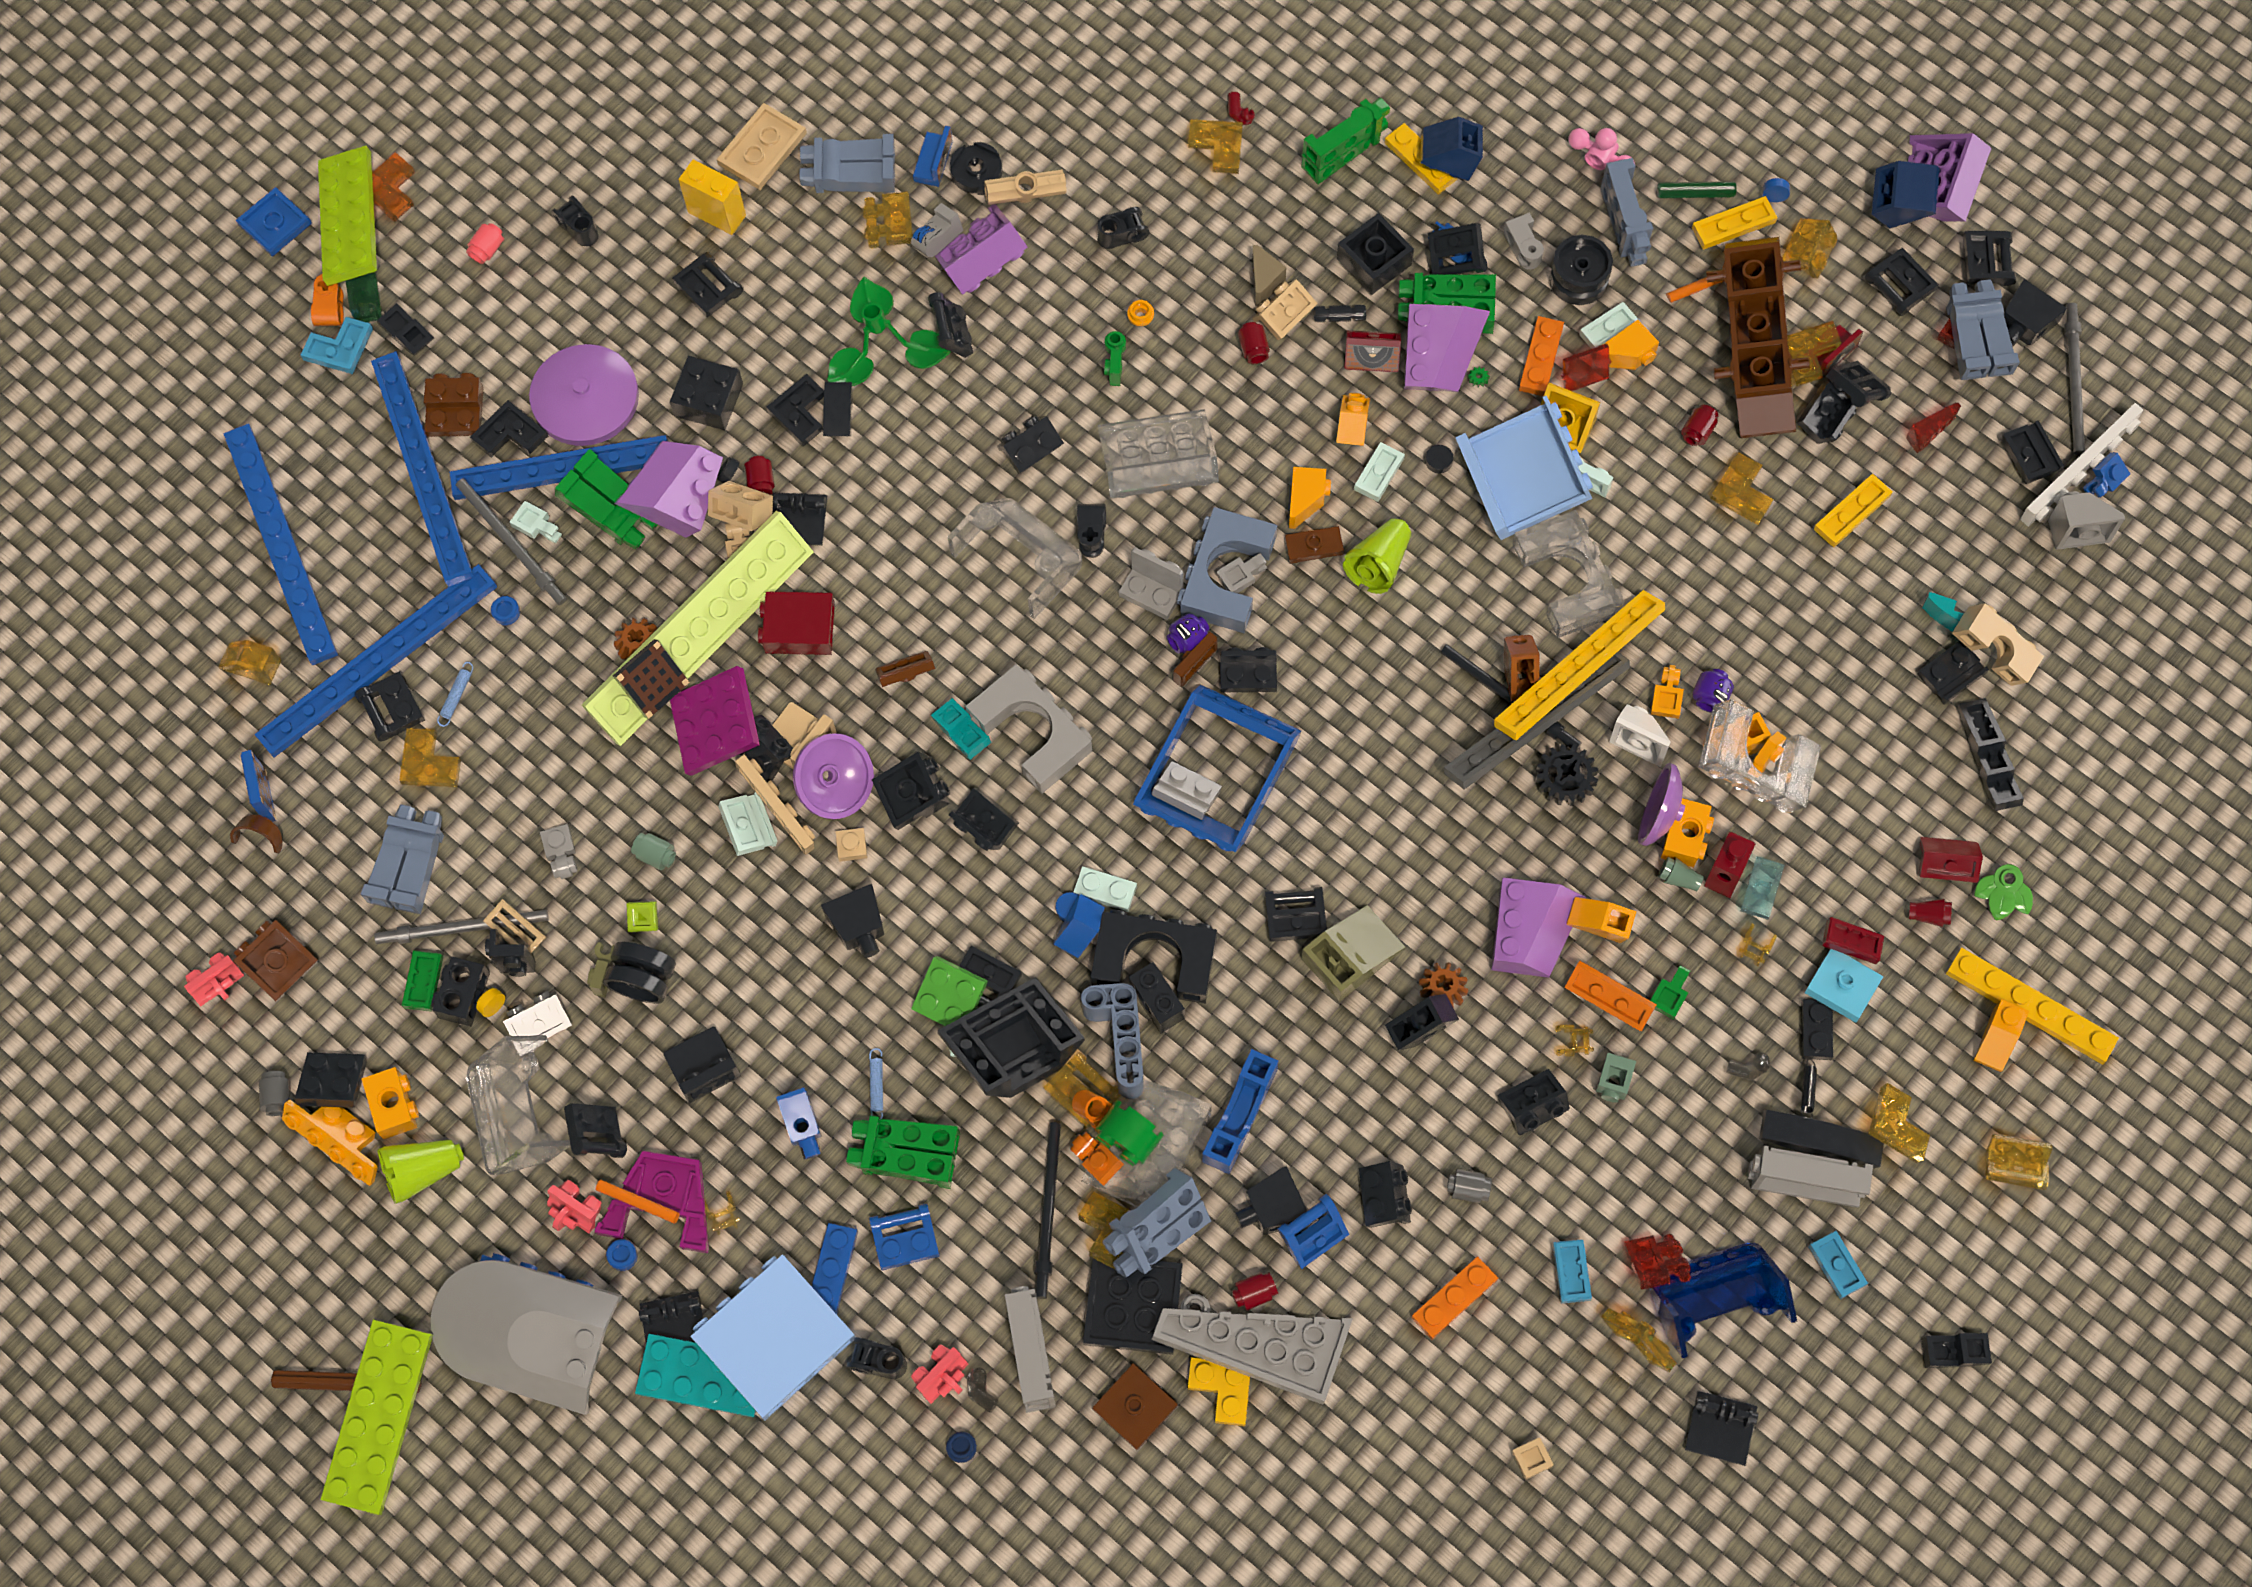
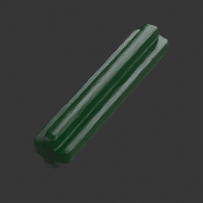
M1734 181L1660 182L1657 185L1658 198L1735 197L1737 186Z

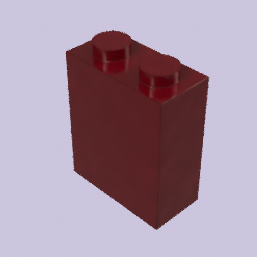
M766 592L765 602H760V618H764L763 627L758 628V643L763 645L765 654L832 655L835 616L833 593Z

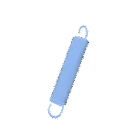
M472 664L471 673L463 669L459 671L440 711V715L449 719L446 725H441L439 723L440 716H438L437 722L440 726L444 727L450 723L462 693L472 675Z
M878 1048L872 1049L869 1054L871 1116L872 1111H883V1061L881 1058L871 1059V1052L873 1050H879L882 1057V1051Z

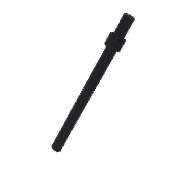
M1448 644L1444 646L1441 654L1508 703L1512 704L1515 702L1511 701L1507 687ZM1558 721L1546 729V734L1555 741L1559 739L1570 748L1576 745V751L1582 744L1581 741L1565 730L1566 727Z
M1058 1122L1049 1123L1038 1261H1035L1034 1274L1037 1275L1035 1290L1037 1299H1047L1048 1278L1052 1275L1053 1263L1050 1262L1061 1132V1123Z

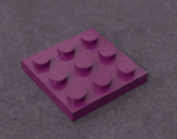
M735 666L678 693L670 700L685 774L693 776L760 745L743 668Z

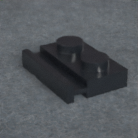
M2039 420L2035 421L2034 424L2024 425L2002 435L2001 441L2025 484L2047 477L2053 472H2060L2064 468L2062 460Z
M1959 641L1921 668L1917 675L1935 695L1941 698V702L1946 704L1986 675L1989 669L1981 664L1980 659L1973 651Z

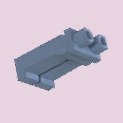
M883 134V139L851 141L835 139L823 141L822 138H814V145L800 146L801 164L814 163V168H800L801 186H815L816 193H824V190L895 192V143L893 134Z
M1633 158L1607 163L1600 188L1617 242L1620 246V257L1628 256L1631 267L1643 265L1647 262L1646 252L1651 248L1650 238L1653 231L1651 222H1647L1645 211L1639 207L1631 180L1635 171Z
M1991 280L1977 282L1975 285L1976 293H1968L1965 283L1953 284L1950 288V301L1946 310L1947 314L1950 315L1960 380L1985 378L1987 373L1988 377L2013 375L2020 361L2018 354L2013 351L2004 318L2003 304L2000 300L2002 299L2001 290H1995Z
M400 805L395 817L388 816L386 823L388 827L383 837V844L368 884H364L361 896L367 903L393 908L394 906L397 910L421 915L439 843H442L444 837L440 830L442 816L438 812L425 811L422 823L414 821L417 813L415 808Z
M1174 1168L1166 1175L1168 1181L1135 1210L1125 1213L1120 1221L1115 1219L1110 1223L1113 1232L1103 1240V1243L1112 1255L1117 1256L1119 1253H1123L1113 1263L1118 1273L1124 1277H1128L1136 1270L1146 1274L1152 1269L1150 1265L1158 1262L1211 1222L1205 1205L1200 1200L1201 1196L1192 1177Z

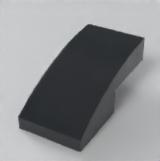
M397 303L377 320L378 325L413 356L434 339L416 319H412Z
M825 382L823 436H852V382Z
M1959 1333L1954 1336H1924L1921 1338L1925 1368L1968 1367L1992 1364L1988 1333Z

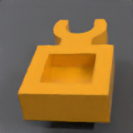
M1778 731L1766 741L1745 775L1753 781L1760 777L1770 761L1775 763L1781 757L1785 750L1781 746L1787 738Z

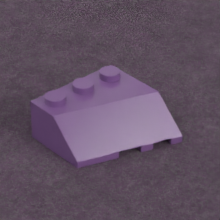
M1973 133L1910 135L1909 144L1912 145V155L1908 156V162L1931 164L1940 167L1936 214L1929 217L1944 222L1966 221L1991 147Z
M992 204L988 208L990 214L985 218H976L970 224V232L966 235H958L935 255L962 295L976 290L982 280L988 276L992 277L998 274L1005 263L1021 257L1024 253L1023 250L1027 248V245L996 204Z
M1409 304L1404 389L1458 392L1490 311L1465 306Z
M662 441L643 465V469L630 482L627 490L618 498L615 504L685 538L702 529L708 509V491L715 486L723 457L701 446Z
M1502 878L1499 890L1491 970L1549 978L1573 928L1566 924L1574 897H1586L1560 884Z

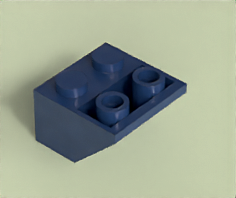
M1455 117L1423 127L1421 131L1420 163L1428 168L1448 173L1454 178L1469 181L1483 158V125L1462 117Z
M1896 161L1876 168L1872 215L1889 229L1935 215L1940 167L1931 164Z

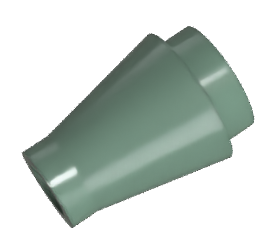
M1667 857L1658 874V878L1663 879V883L1691 889L1696 892L1704 876L1695 872L1677 857L1674 859Z

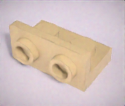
M1297 279L1290 283L1286 281L1281 283L1273 291L1276 295L1270 301L1265 299L1256 307L1255 310L1258 313L1252 318L1254 322L1261 321L1277 340L1282 339L1318 304Z

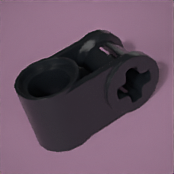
M573 195L560 208L551 210L555 221L579 245L587 247L596 243L599 234L594 220Z
M1130 207L1124 211L1102 216L1097 224V241L1099 245L1106 249H1113L1146 239L1150 231L1144 225L1141 218L1143 214L1141 208Z
M1106 504L1077 505L1079 548L1085 557H1098L1104 550Z
M854 1338L855 1348L851 1362H847V1369L889 1379H898L905 1374L907 1361L899 1349L865 1338ZM898 1357L899 1364L895 1369L888 1370L885 1368V1362L888 1358Z

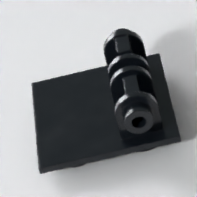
M773 493L772 514L776 511L781 512L808 545L823 546L828 495Z
M699 1291L639 1304V1318L643 1323L646 1344L649 1334L696 1343L691 1337L695 1333L693 1328L703 1319Z
M1697 1391L1685 1450L1746 1466L1753 1428L1758 1420V1406Z

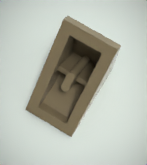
M1253 245L1252 263L1255 306H1258L1265 299H1268L1281 283L1286 281V267L1259 245Z

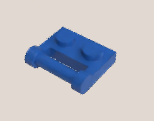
M1327 1194L1318 1199L1319 1203L1290 1224L1284 1223L1277 1228L1295 1263L1301 1269L1350 1235L1334 1202ZM1324 1213L1327 1214V1215H1325L1323 1218H1321L1320 1220H1318L1316 1223H1314L1312 1226H1310V1227L1307 1228L1305 1231H1303L1302 1233H1300L1299 1235H1297V1236L1295 1237V1234H1297L1299 1231H1301L1302 1229H1304V1228H1305L1306 1226H1308L1310 1223H1312L1313 1221H1315L1317 1218H1319L1320 1216H1322Z
M927 1203L919 1205L918 1209L879 1218L878 1215L869 1217L881 1271L940 1257ZM922 1220L924 1228L883 1237V1229Z

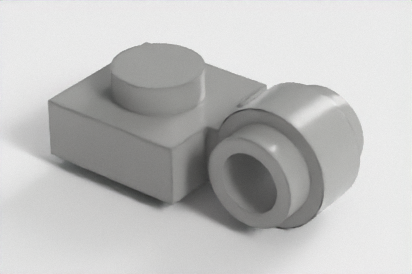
M568 824L540 832L547 860H555L550 862L554 877H560L561 879L572 877L573 873L578 871L574 857H567L576 853Z

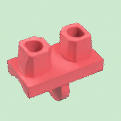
M218 952L210 958L209 964L211 967L203 973L199 969L193 970L186 975L187 984L184 987L200 1006L217 995H220L224 1000L228 999L229 995L225 990L244 976L228 955L225 957L222 953Z
M570 1180L565 1181L559 1187L553 1184L547 1190V1193L550 1195L547 1206L551 1208L548 1214L555 1218L552 1227L560 1231L565 1226L571 1230L578 1226L590 1234L595 1228V1218L601 1210V1201L590 1195L583 1203L577 1201L575 1198L579 1195L580 1189Z
M939 1345L932 1352L931 1356L937 1365L930 1372L923 1366L918 1367L911 1375V1378L917 1385V1390L930 1404L939 1395L945 1397L951 1390L958 1395L963 1391L957 1383L965 1376L962 1371L968 1365V1362L957 1349L953 1347L950 1350L943 1345Z

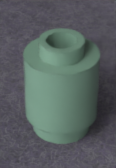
M640 833L634 840L631 848V853L636 855V859L659 870H663L665 867L669 868L676 857L673 844L650 833Z

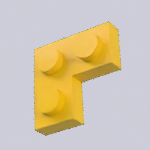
M1191 1357L1188 1390L1218 1393L1215 1423L1245 1426L1250 1377L1202 1358Z

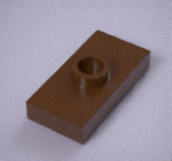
M1339 526L1288 534L1284 538L1289 564L1344 555Z
M1209 632L1193 650L1184 653L1183 661L1173 671V682L1178 686L1183 687L1216 652L1218 640L1213 633Z
M923 651L877 667L875 671L881 686L885 687L899 681H911L916 678V675L934 670L935 666L929 652Z

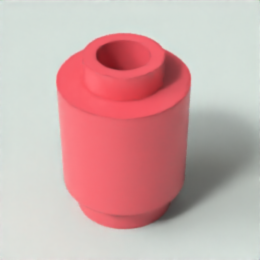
M492 223L488 225L481 224L467 244L468 249L466 253L468 256L480 264H484L486 260L489 261L504 241L501 229Z

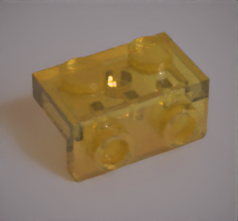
M1800 218L1782 256L1783 261L1800 259L1801 269H1808L1812 278L1818 279L1822 270L1827 265V259L1832 248L1837 243V234L1830 221Z
M1993 1134L1985 1152L1986 1180L2046 1190L2049 1184L2048 1160L2052 1152V1144Z

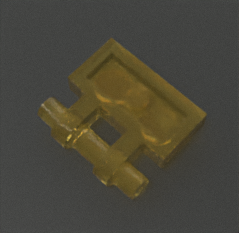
M908 192L882 194V204H875L873 197L864 199L863 217L866 219L867 225L864 232L869 248H878V239L880 237H886L887 246L911 243L913 231ZM884 216L885 224L877 225V218Z

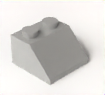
M2074 491L2066 493L2060 498L2048 519L2055 549L2110 543L2124 522L2125 516L2122 512L2090 492L2079 494V492Z

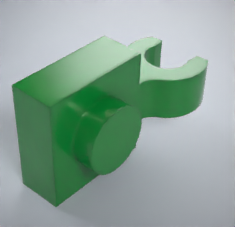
M1680 965L1671 983L1665 979L1661 980L1650 1000L1657 1004L1654 1010L1673 1020L1675 1019L1689 993L1681 988L1690 970Z

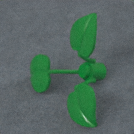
M863 277L856 287L850 303V312L854 320L865 324L863 328V351L860 353L856 348H845L838 351L830 361L827 381L852 382V386L866 381L874 369L873 361L866 357L868 354L869 333H882L885 327L893 333L904 347L908 348L905 353L906 360L915 368H930L942 361L951 351L939 346L937 340L939 333L931 330L915 331L911 335L910 342H907L891 325L890 320L885 318L894 306L892 294L886 288Z

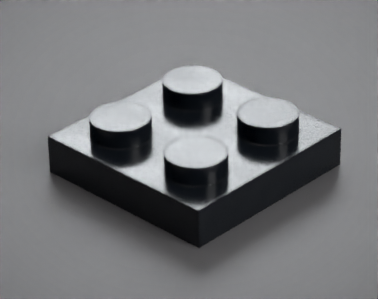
M307 1052L294 1098L298 1106L355 1108L367 1064L365 1054Z

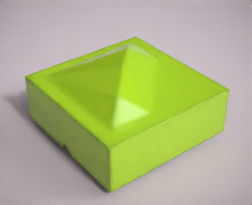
M657 901L626 903L628 932L658 930Z

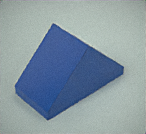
M1078 894L1052 945L1079 958L1099 932L1102 913L1105 907L1082 894Z

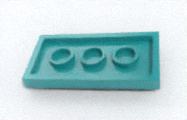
M653 1334L648 1335L635 1391L636 1395L755 1418L756 1410L697 1343Z

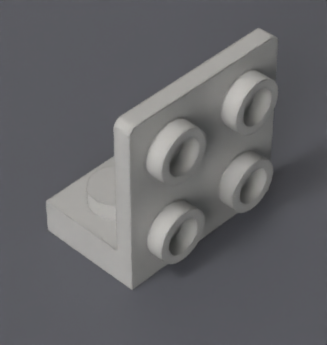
M1134 547L1131 551L1132 570L1119 590V597L1168 620L1177 605L1180 590L1183 588V571L1174 562H1164L1156 558L1155 554L1147 549L1140 550Z

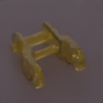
M1751 923L1743 940L1746 945L1744 949L1740 948L1738 952H1741V959L1745 955L1757 961L1756 966H1759L1760 962L1764 964L1765 959H1763L1765 952L1769 954L1777 935L1774 934L1769 945L1763 947L1751 941L1752 937H1750V934L1755 926ZM1751 945L1762 950L1761 955L1759 956L1747 950L1748 946Z
M1574 1025L1555 1026L1556 1032L1564 1030V1033H1570L1573 1043L1572 1049L1556 1050L1557 1056L1562 1054L1574 1056L1575 1053H1585V1055H1588L1589 1052L1594 1051V1048L1590 1047L1589 1035L1593 1034L1592 1029H1588V1027L1575 1029ZM1577 1035H1583V1046H1577Z
M730 1191L726 1192L730 1205L727 1207V1210L714 1214L710 1212L705 1200L707 1218L713 1220L714 1227H712V1231H716L718 1235L721 1233L720 1230L732 1225L738 1228L737 1223L740 1222L739 1218L735 1219L733 1214L736 1207ZM730 1214V1220L720 1224L717 1223L716 1218Z

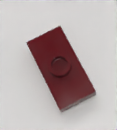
M1830 917L1826 921L1822 946L1876 965L1881 959L1885 936Z

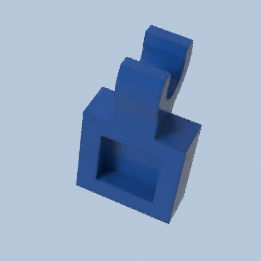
M2110 452L2093 469L2096 477L2087 483L2083 489L2086 493L2090 492L2093 495L2096 493L2098 498L2105 495L2107 491L2113 492L2130 475L2119 454Z

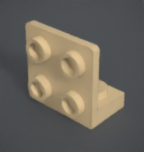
M793 702L787 705L772 725L793 747L790 759L783 762L793 770L799 753L808 742L824 734H836L835 725L831 718L823 714L819 720Z

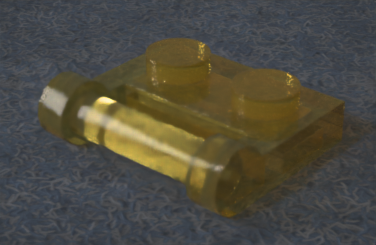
M1079 1052L1043 1088L1052 1099L1087 1129L1090 1124L1074 1112L1072 1100L1077 1092L1089 1089L1072 1074L1077 1070L1080 1071L1105 1094L1103 1098L1111 1104L1121 1095L1117 1086H1112L1086 1062L1087 1058ZM1093 1101L1089 1104L1088 1111L1091 1109Z

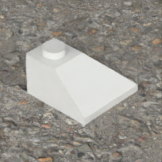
M1627 704L1616 720L1609 743L1661 767L1669 748L1670 740L1654 717L1649 715L1645 709L1639 706L1632 707Z

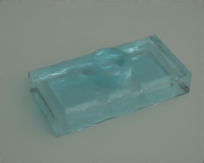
M1756 856L1741 906V912L1769 919L1784 864Z

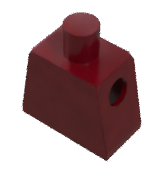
M1729 832L1704 887L1731 898L1756 843L1733 832ZM1718 873H1724L1728 875L1731 879H1723L1719 876Z

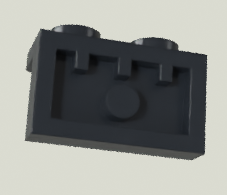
M1266 647L1256 648L1255 650L1229 648L1226 651H1221V693L1277 692V651Z
M1550 1069L1498 1095L1499 1103L1513 1120L1518 1135L1533 1131L1545 1122L1560 1117L1570 1109L1567 1092Z

